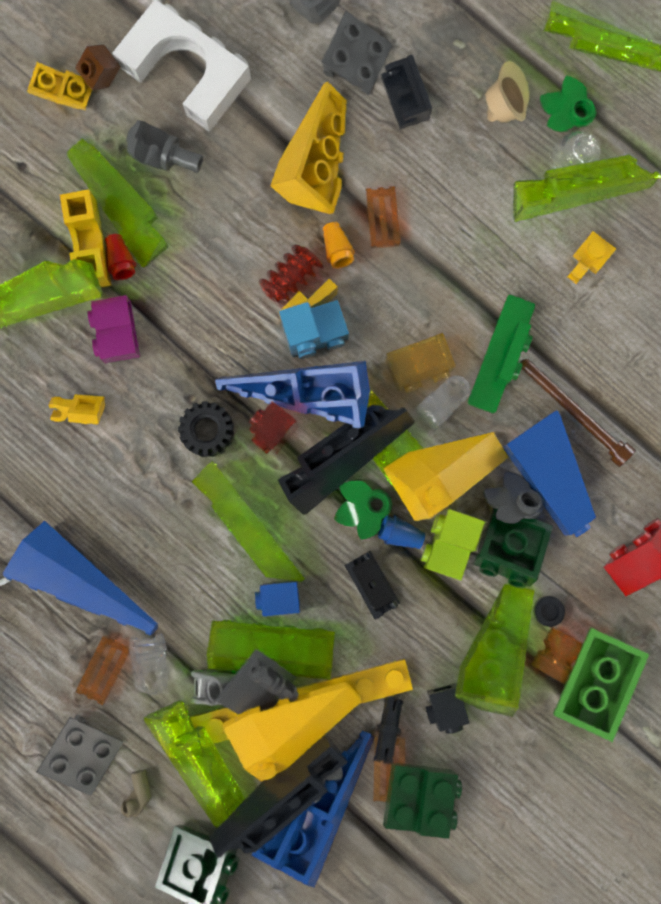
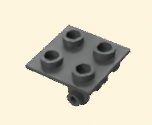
M345 11L321 61L324 68L323 73L328 77L338 74L369 95L393 44Z
M256 649L217 697L216 701L238 715L259 706L261 711L271 709L280 699L288 698L289 702H294L297 699V688L293 684L297 677Z
M76 715L75 718L69 717L39 766L37 773L91 796L123 744V741L85 724L87 720L80 715Z

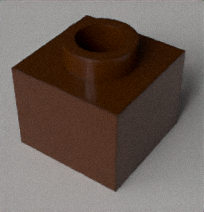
M104 44L86 46L75 67L91 90L109 88L121 68Z

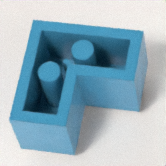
M338 300L310 308L309 302L279 311L292 358L299 356V359L311 357L316 354V350L327 347L328 350L337 349L345 345L344 341L349 340V332Z

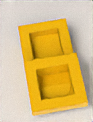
M328 279L309 299L299 291L281 310L309 302L310 308L326 304L338 294V286Z

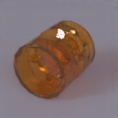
M551 627L543 641L546 646L545 649L538 650L531 665L566 684L573 668L572 664L576 661L583 644Z

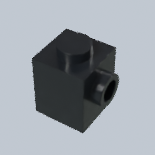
M456 683L427 691L430 705L425 706L430 725L436 724L439 732L445 731L446 734H453L462 731L463 725L469 724L460 687Z

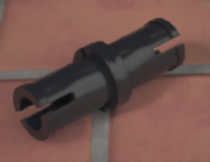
M392 697L384 698L381 724H378L376 732L379 733L374 757L376 762L380 763L383 761L384 764L394 763L396 740L401 734L399 721L403 700L397 699L394 701Z

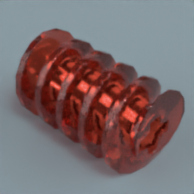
M297 244L291 247L293 255L290 253L283 255L285 263L280 261L275 263L277 272L273 270L267 271L269 281L263 278L258 281L264 294L281 309V300L286 302L291 300L288 295L289 291L295 294L299 292L296 286L297 283L304 286L308 285L304 277L306 274L313 278L316 277L313 270L314 266L322 270L325 268L315 254L308 248Z

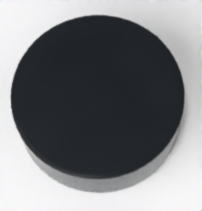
M543 596L534 603L533 616L539 624L546 627H554L564 619L565 608L559 599L552 596Z

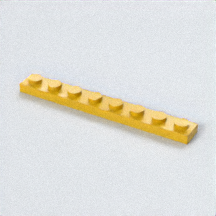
M400 659L296 687L298 697L295 701L306 699L307 694L311 691L342 682H347L361 696L362 701L359 704L413 690L406 661L405 659ZM226 707L169 722L168 727L175 754L229 740L222 723L238 714Z

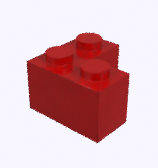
M659 518L652 520L644 526V532L632 540L633 544L628 547L625 544H621L609 553L611 559L604 565V569L625 596L661 579V521Z

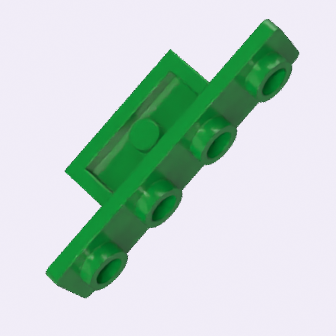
M513 295L507 296L467 401L468 405L491 414L497 411L505 387L511 382V379L516 381L522 368V363L518 362L521 352L526 353L531 344L533 336L529 335L531 328L529 322L535 309L534 303Z

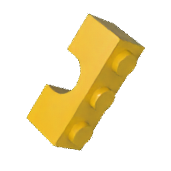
M89 189L60 194L64 224L70 232L73 244V252L69 254L74 282L82 291L112 286L110 274L107 271V254L97 200Z

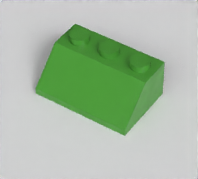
M589 628L553 715L613 742L649 654L593 628Z

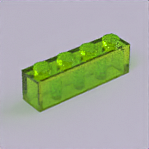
M212 620L207 648L208 669L239 671L257 649L296 677L331 680L335 631H327L323 628L302 629L291 625L282 627L268 626L259 622L246 624L236 623L232 620Z

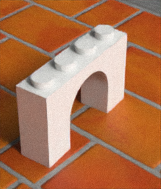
M154 0L112 54L121 66V69L140 83L165 54L175 50H188L198 54L206 62V70L200 82L183 102V107L187 117L210 132L251 80L249 64L240 54L235 53L233 55L226 50L224 44L216 37L212 36L209 38L202 33V29L192 20L187 22L181 18L176 9L167 3L163 5L159 1Z

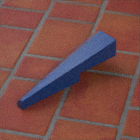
M366 361L227 376L215 380L217 390L220 391L228 390L239 393L242 397H254L264 400L267 404L296 412L312 413L326 417V420L333 422L341 421L353 425L354 428H362L365 423L370 394Z
M45 520L21 541L3 572V576L7 580H16L26 584L30 589L35 591L39 589L54 595L58 600L99 616L102 614L113 618L124 626L128 624L145 631L147 635L151 636L158 629L157 622Z
M362 730L359 734L360 737L354 744L342 753L348 762L341 767L343 777L338 780H325V786L328 791L321 797L320 801L308 807L259 850L252 853V856L301 883L315 888L375 737Z

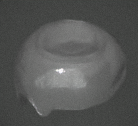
M574 131L568 133L553 148L552 160L555 168L565 177L573 175L584 176L590 173L599 164L601 155L599 143L589 132Z

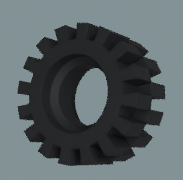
M202 401V404L195 403L191 409L187 408L184 411L185 415L180 417L179 422L181 424L178 426L179 438L185 447L201 457H215L216 454L225 452V448L231 445V439L234 438L235 434L233 432L234 423L227 411L218 404L208 403V401ZM205 418L214 420L218 425V433L210 441L200 440L195 433L197 423Z

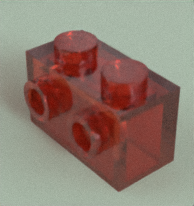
M273 401L264 411L259 409L249 421V424L252 425L249 429L253 436L251 441L265 454L272 451L277 455L299 428L297 420Z

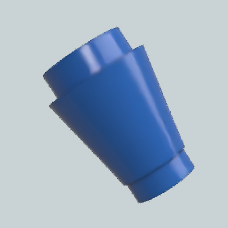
M394 515L393 517L385 516L381 523L378 538L384 540V544L420 549L424 543L426 533Z

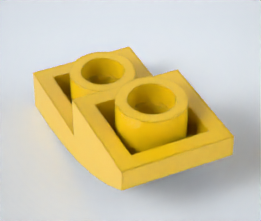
M36 62L27 89L28 93L82 110L86 109L92 91L80 75L68 70L62 73L39 62Z

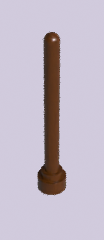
M529 359L521 360V369L609 450L608 454L611 456L610 460L621 467L636 452L628 442L624 444L621 440L617 441Z

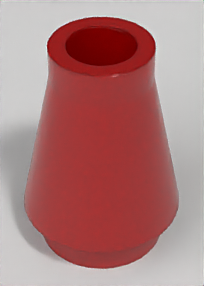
M111 234L107 236L105 243L108 273L112 275L114 280H126L133 277L136 273L135 268L137 264L125 245L122 235Z

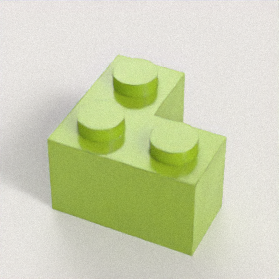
M451 509L436 515L430 531L435 533L432 544L426 543L421 557V561L425 562L424 568L461 581L470 553L476 550L485 521Z

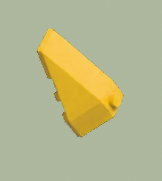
M329 82L324 83L280 158L270 187L291 204L332 214L335 211L342 189V179L338 178L339 163L343 162L344 153L340 151V136L345 134L347 100Z
M494 432L407 452L384 467L383 470L414 521L430 519L449 506L509 457Z
M342 682L311 691L307 694L306 699L289 702L288 698L278 701V707L261 711L260 706L249 709L222 724L244 769L262 782L273 778L277 773L290 767L322 736L352 711L362 699L347 682Z

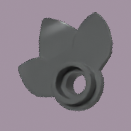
M510 472L504 473L503 487L489 488L483 491L487 503L491 507L498 509L496 519L505 523H518L523 518H537L543 510V501L540 494L531 490L529 483L525 479Z

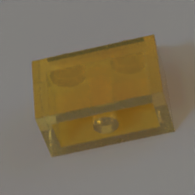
M443 333L386 353L385 357L397 392L405 389L406 393L416 391L423 387L422 382L433 379L434 383L443 381L451 377L450 372L456 367Z

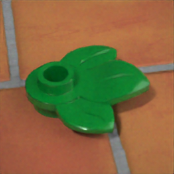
M565 76L561 92H550L540 96L543 110L550 115L546 126L553 131L567 132L574 126L586 127L592 123L596 116L594 103L587 98L586 87L579 80L571 76ZM576 111H583L585 116H578L576 114Z
M363 481L343 483L340 486V490L347 501L339 507L334 520L344 526H357L360 540L373 537L380 530L382 519L392 509L391 497L383 490H372ZM374 499H380L383 503L382 509L374 510L371 502Z

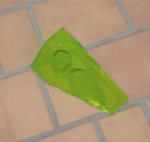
M509 584L503 585L459 667L455 698L482 711L513 717L517 712L534 589H521Z

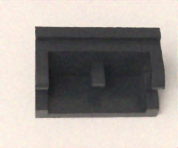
M413 54L385 66L386 72L381 74V80L399 129L401 130L430 120L432 105Z
M371 550L344 565L375 620L382 617L387 611L398 607L400 602Z

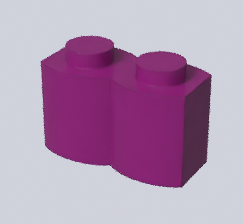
M124 295L91 301L92 310H89L87 315L90 327L96 330V339H92L95 356H100V359L105 364L139 358L140 351L135 330V320L131 300L128 296Z

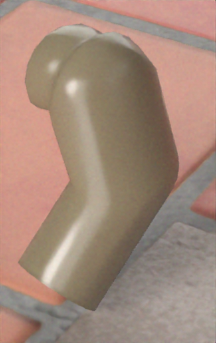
M145 769L131 773L134 790L126 801H123L121 804V812L125 817L138 816L151 799V791Z

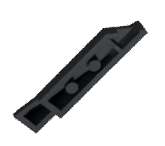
M371 405L367 408L365 423L362 428H354L353 425L345 423L297 457L302 467L278 479L288 501L303 515L309 513L409 429L415 421L405 407H401L400 410H385L382 406Z
M327 734L322 736L290 767L277 773L273 778L262 781L211 834L210 841L215 856L223 857L228 850L240 848L244 854L255 853L328 791L322 780L348 762Z

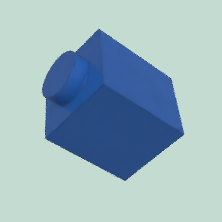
M298 581L260 585V591L255 592L256 610H262V617L300 613Z

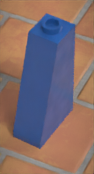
M556 410L503 446V449L523 478L529 483L530 488L540 494L544 508L563 535L569 536L574 534L578 537L591 528L589 523L596 516L562 418Z

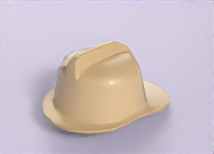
M507 61L501 67L498 80L487 90L485 95L488 105L487 119L490 122L498 120L502 123H507L514 119L522 122L526 119V110L529 102L528 83L520 67L514 62Z

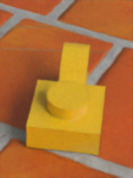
M592 231L573 255L579 263L567 278L577 284L588 270L596 274L616 248Z
M75 394L72 400L52 397L48 404L49 408L59 410H53L50 418L56 422L64 421L68 417V422L99 424L105 408L104 396Z

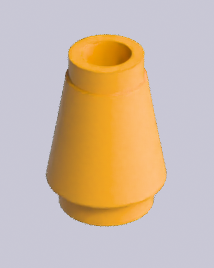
M338 222L326 224L323 227L327 262L331 263L335 269L349 266L354 262L353 255L355 250Z

